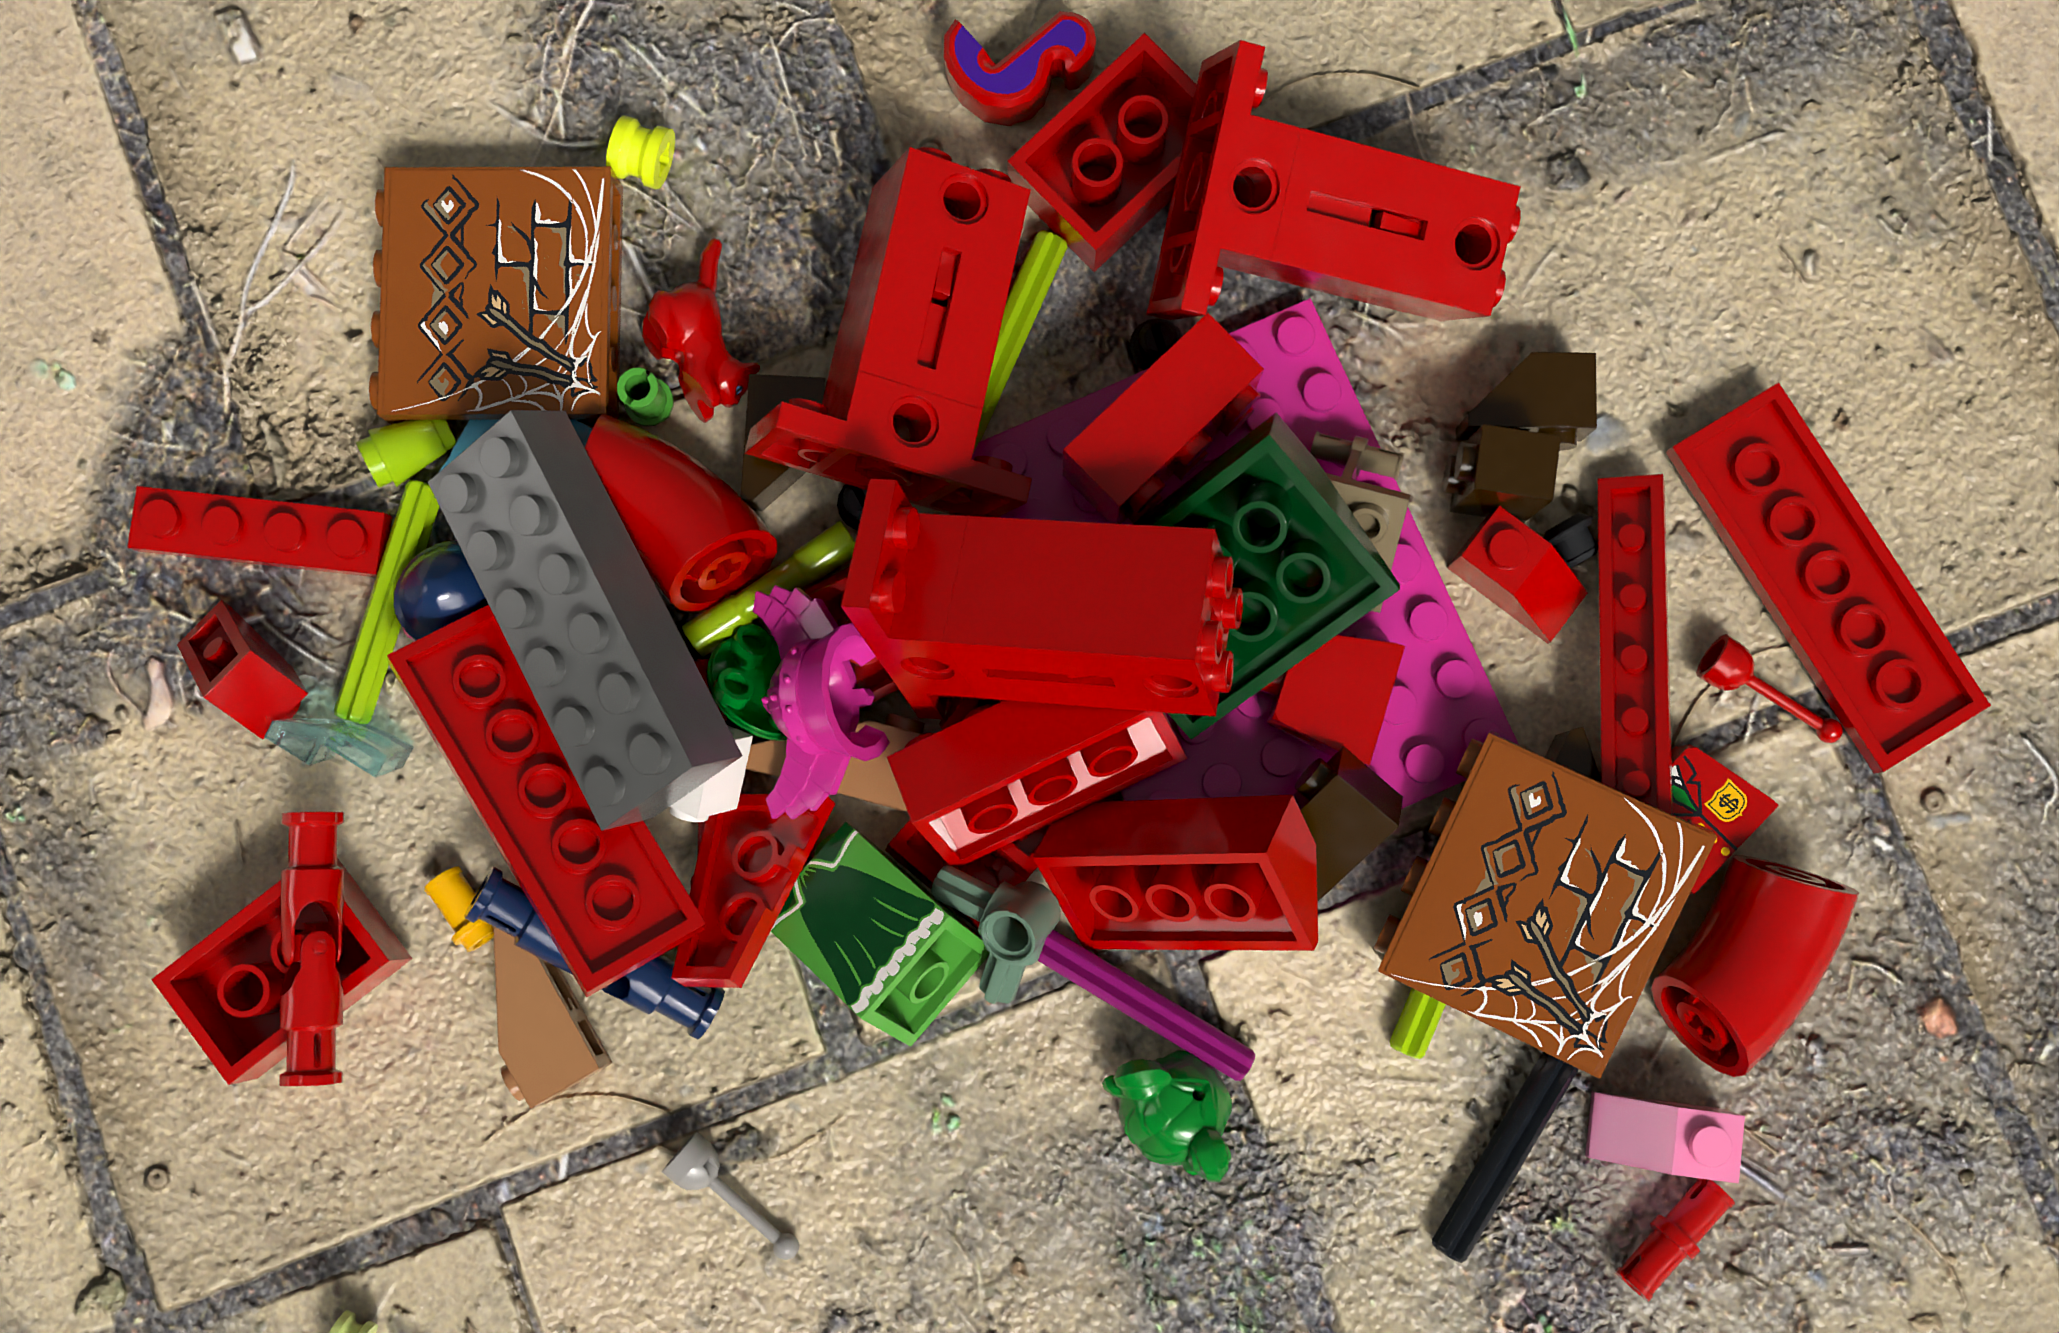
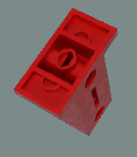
M1239 40L1202 61L1146 315L1167 320L1206 315L1208 306H1214L1220 295L1224 276L1222 267L1437 321L1491 316L1493 307L1499 303L1505 289L1506 274L1502 270L1507 244L1515 237L1520 224L1521 210L1517 206L1521 186L1251 115L1252 108L1256 109L1260 105L1267 86L1268 71L1265 68H1261L1265 46Z
M909 147L872 187L822 404L800 398L790 399L789 403L782 401L750 429L744 454L865 490L868 489L870 478L897 480L910 503L950 515L999 517L1026 504L1032 478L1012 472L1013 465L1005 460L990 456H977L972 460V455L1031 189L1011 183V178L1003 172L987 168L974 170L954 163L951 156L941 150L930 147H920L917 149Z
M870 478L841 608L919 718L944 720L948 697L954 696L1216 717L1219 693H1229L1232 685L1233 653L1232 651H1226L1229 629H1239L1241 624L1243 593L1241 588L1233 587V560L1230 556H1223L1215 529L918 513L917 509L911 506L897 480Z

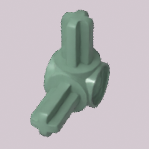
M945 865L934 879L931 893L936 900L980 922L978 933L981 934L983 943L990 954L979 988L985 993L984 998L989 1003L995 1004L999 1001L1009 1004L1015 999L1026 966L1038 961L1047 936L1060 921L1061 909L1059 902L1051 890L1033 881L1020 882L1015 886L1004 881L998 888H995L951 865Z

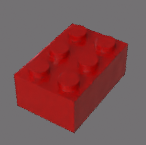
M1145 32L1007 160L1008 176L1012 180L1011 183L1031 189L1028 206L1056 235L1067 242V246L1093 272L1099 269L1172 200L1197 84Z
M1207 313L1063 449L1062 476L1108 523L1122 524L1129 518L1134 524L1162 500L1159 494L1166 487L1164 483L1173 474L1182 481L1204 461L1209 454L1206 449L1213 442L1212 437L1219 430L1228 437L1254 412L1252 405L1261 396L1256 388L1264 368Z
M337 858V866L344 869L343 950L339 962L336 963V969L340 974L341 986L343 988L344 1012L413 958ZM281 880L151 979L228 1085L258 1079L287 1056V1030L280 1027V991L284 975L288 970V965L285 964L281 953ZM309 903L301 910L296 920L295 934L302 931H325L329 933L328 919L319 905Z

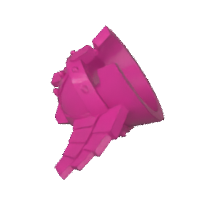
M774 585L770 595L756 591L753 612L762 618L771 630L778 645L781 662L771 677L767 696L761 699L762 705L771 714L778 729L787 737L786 758L781 775L774 789L767 796L766 802L772 819H777L784 812L791 819H796L807 809L817 811L828 795L837 794L851 757L862 761L877 758L884 752L890 741L885 732L869 725H865L856 732L859 721V706L871 705L875 696L871 689H858L856 676L849 660L853 659L862 667L876 657L853 623L838 626L822 599H812L800 588H794L792 592Z

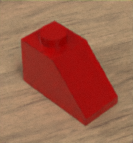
M1500 505L1484 518L1447 567L1547 644L1551 643L1588 594L1553 545Z
M223 600L177 644L203 698L262 740L276 726H281L292 719L297 713L302 699L308 694L293 667Z

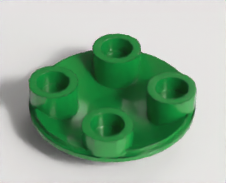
M754 624L743 625L739 627L733 637L722 641L714 649L708 660L706 678L710 693L720 710L740 728L765 739L785 741L787 739L781 738L787 737L778 729L771 714L766 711L761 701L764 696H767L771 677L781 662L778 645L774 637L770 636L762 627Z

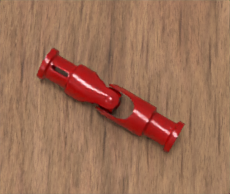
M344 812L282 813L281 824L288 826V867L281 870V953L285 964L288 965V970L284 975L280 991V1027L287 1030L286 1072L279 1075V1086H320L343 1082V1072L336 1069V1028L343 1025V988L341 986L340 974L336 969V963L339 962L343 950L344 869L337 866V826L344 823ZM315 903L323 909L329 922V933L325 931H302L295 934L296 920L301 910L307 904Z

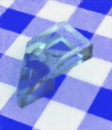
M301 718L272 721L264 738L309 766L332 759L337 753L374 777L403 768L414 746L374 726L340 719Z

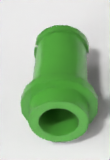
M631 368L620 376L617 383V393L620 400L624 403L627 415L635 423L643 426H656L664 422L671 415L674 407V396L669 386L661 379L656 378L652 373L648 375L646 373L647 370L644 368Z

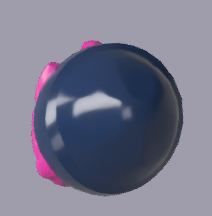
M457 540L435 544L416 555L403 570L394 592L395 614L403 628L404 634L414 641L489 605Z

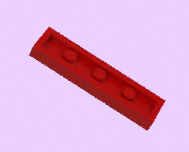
M137 486L127 548L138 552L376 577L390 536L392 516L385 512Z

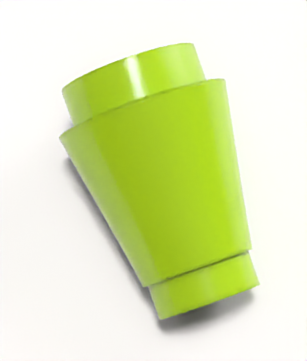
M407 420L369 429L370 436L356 442L378 488L394 482L395 486L398 487L427 465L447 453V450L453 448L456 444V440L446 420Z

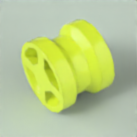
M622 115L617 120L609 140L606 166H611L618 179H625L630 175L640 178L646 187L656 190L660 189L668 176L675 149V133L673 129L664 126H656L653 129L641 126L637 118Z

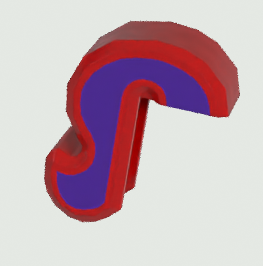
M1059 11L997 64L991 60L984 48L958 20H954L944 35V64L951 91L962 106L985 123L1012 126L1029 120L1045 105L1051 81L1054 78H1062L1065 88L1074 90L1078 89L1090 77L1094 69L1096 55L1094 27L1088 19L1073 12Z

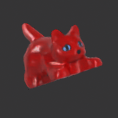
M716 238L708 241L700 255L698 281L682 283L671 291L658 290L653 295L649 304V310L642 322L644 343L656 360L664 358L678 363L680 369L678 379L684 397L692 411L703 423L713 418L714 407L720 404L728 408L738 405L740 398L748 390L749 374H756L760 370L758 363H742L734 358L726 349L722 335L720 308L715 296L717 291L718 263L722 250V242Z

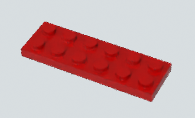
M1779 382L1666 451L1667 456L1874 774L1885 772L1991 706Z
M489 605L387 655L389 666L586 998L705 929L706 923L644 821L601 831Z

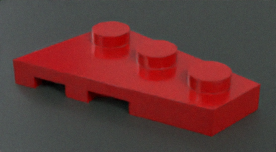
M740 794L737 809L709 816L708 820L705 821L689 894L704 919L706 926L703 931L678 945L671 977L673 980L684 987L742 988L836 804L833 800L827 797L817 811L807 809L796 819H791L786 812L777 819H772L766 802L769 794Z

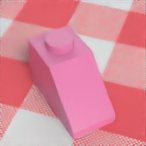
M1592 1091L1585 1156L1671 1175L1739 1184L1745 1116L1716 1107Z

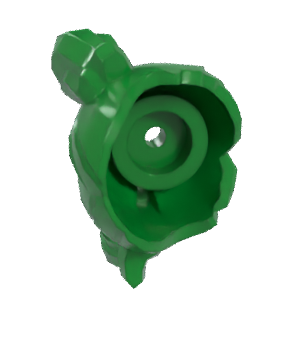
M1177 1050L1156 1060H1131L1120 1065L1115 1075L1104 1078L1102 1082L1104 1090L1120 1098L1119 1119L1131 1143L1137 1146L1143 1156L1152 1162L1162 1165H1182L1184 1170L1192 1176L1199 1175L1208 1182L1220 1183L1228 1171V1164L1231 1160V1151L1221 1136L1232 1112V1099L1222 1078L1214 1069L1202 1063L1195 1055L1187 1051ZM1193 1092L1198 1096V1101L1193 1098Z

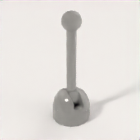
M695 1132L664 1167L662 1173L685 1190H699L710 1187L773 1243V1250L778 1258L783 1260L793 1258L799 1250L797 1238L790 1233L782 1234L718 1177L720 1163L717 1151L699 1132Z

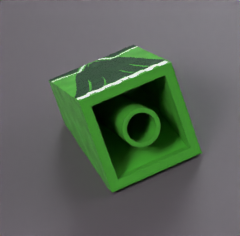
M846 821L837 832L828 835L818 845L814 858L799 874L771 929V932L862 1020L910 1047L990 954L981 936L942 902L936 900L926 888Z

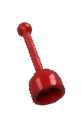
M1728 634L1720 636L1702 657L1696 675L1711 686L1723 691H1729L1746 684L1814 728L1817 737L1822 742L1834 743L1841 738L1843 729L1837 720L1833 718L1822 719L1755 676V663L1751 652Z

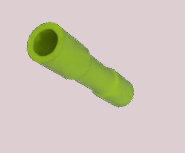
M841 520L795 550L789 559L738 593L726 596L684 624L682 629L699 655L704 658L713 652L722 641L733 637L739 627L751 624L759 617L753 612L756 591L770 595L774 585L793 592L794 588L801 589L807 584L819 581L852 559L855 540Z

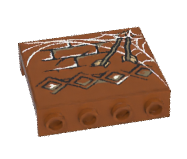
M611 166L385 167L384 189H378L375 196L376 218L378 224L383 227L382 250H376L373 258L374 279L377 286L381 288L380 311H374L371 319L372 340L375 347L379 348L378 372H373L370 376L369 396L372 407L377 410V415L389 424L405 420H500L511 410L566 411L569 419H586L592 427H594L597 419L602 414L619 419L617 383L620 377L623 186Z
M1491 730L1484 743L1474 738L1471 739L1456 771V774L1467 778V781L1457 802L1444 797L1428 833L1439 837L1430 860L1428 861L1417 856L1406 877L1401 891L1412 896L1402 919L1390 914L1378 937L1374 950L1385 954L1378 972L1600 1079L1715 843L1717 835L1713 830L1688 819L1685 821L1502 738L1499 736V733Z

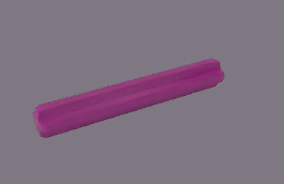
M1054 929L1047 936L1038 959L1040 963L1187 1052L1195 1055L1233 1080L1241 1081L1247 1075L1256 1056L1252 1049Z

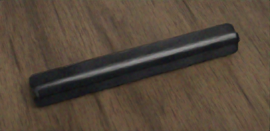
M1542 1052L1433 1236L1432 1244L1438 1251L1456 1262L1463 1263L1467 1260L1579 1070L1578 1068Z

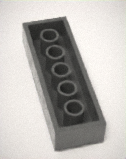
M509 411L428 481L601 831L654 818L743 756L566 411Z

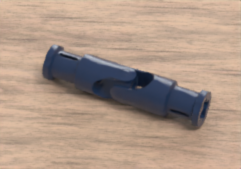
M493 866L468 906L464 915L465 919L473 923L480 919L513 936L515 946L572 974L522 888L504 879L503 872ZM663 955L656 957L601 989L605 993L647 1015L656 1011L687 1027L689 1036L697 1040L704 1035L711 1025L725 994V990L721 987H684L671 978L675 961Z

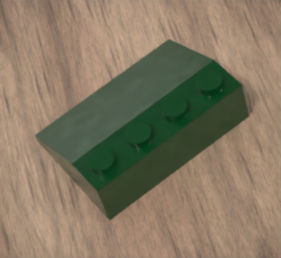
M1277 412L1132 524L1215 529L1223 556H1230L1233 560V587L1242 589L1243 612L1239 629H1229L1226 651H1232L1233 653L1232 685L1229 693H1219L1216 717L1168 713L1191 740L1400 590L1399 582L1321 465Z

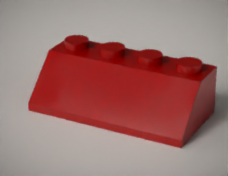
M1008 700L977 707L970 711L964 720L937 733L919 735L910 740L904 749L887 756L912 824L941 857L955 868L966 865L1188 759L1166 713Z
M1293 794L1096 802L1052 823L1033 856V860L1050 890L1057 898L1062 911L1085 949L1314 951L1318 943L1316 843Z

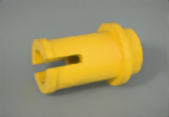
M455 866L432 879L424 887V891L428 896L430 895L455 932L451 938L455 945L462 944L467 952H471L494 938V929L492 925L480 919L474 923L465 919L464 915L476 893L463 876L461 868Z

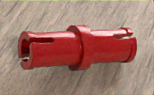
M1697 1178L1694 1185L1665 1217L1658 1214L1652 1220L1650 1226L1653 1231L1626 1262L1615 1270V1273L1639 1296L1641 1295L1644 1300L1649 1302L1653 1298V1294L1685 1258L1692 1261L1699 1254L1700 1249L1697 1244L1723 1214L1735 1205L1734 1200L1714 1181Z

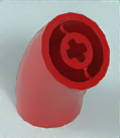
M602 414L597 419L587 440L585 450L650 577L659 586L671 604L683 611L708 609L726 596L738 593L766 572L777 553L776 538L757 513L727 483L697 459L670 442L638 426L606 414Z
M1732 856L1723 883L1703 922L1675 959L1654 978L1651 990L1655 1005L1665 1023L1683 1045L1697 1058L1716 1071L1732 1077L1746 1075L1775 1046L1816 991L1846 932L1859 892L1838 881L1792 866L1751 856Z

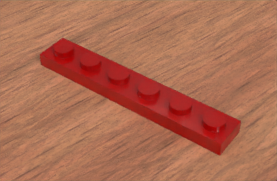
M1663 474L1597 478L1602 783L1673 815Z

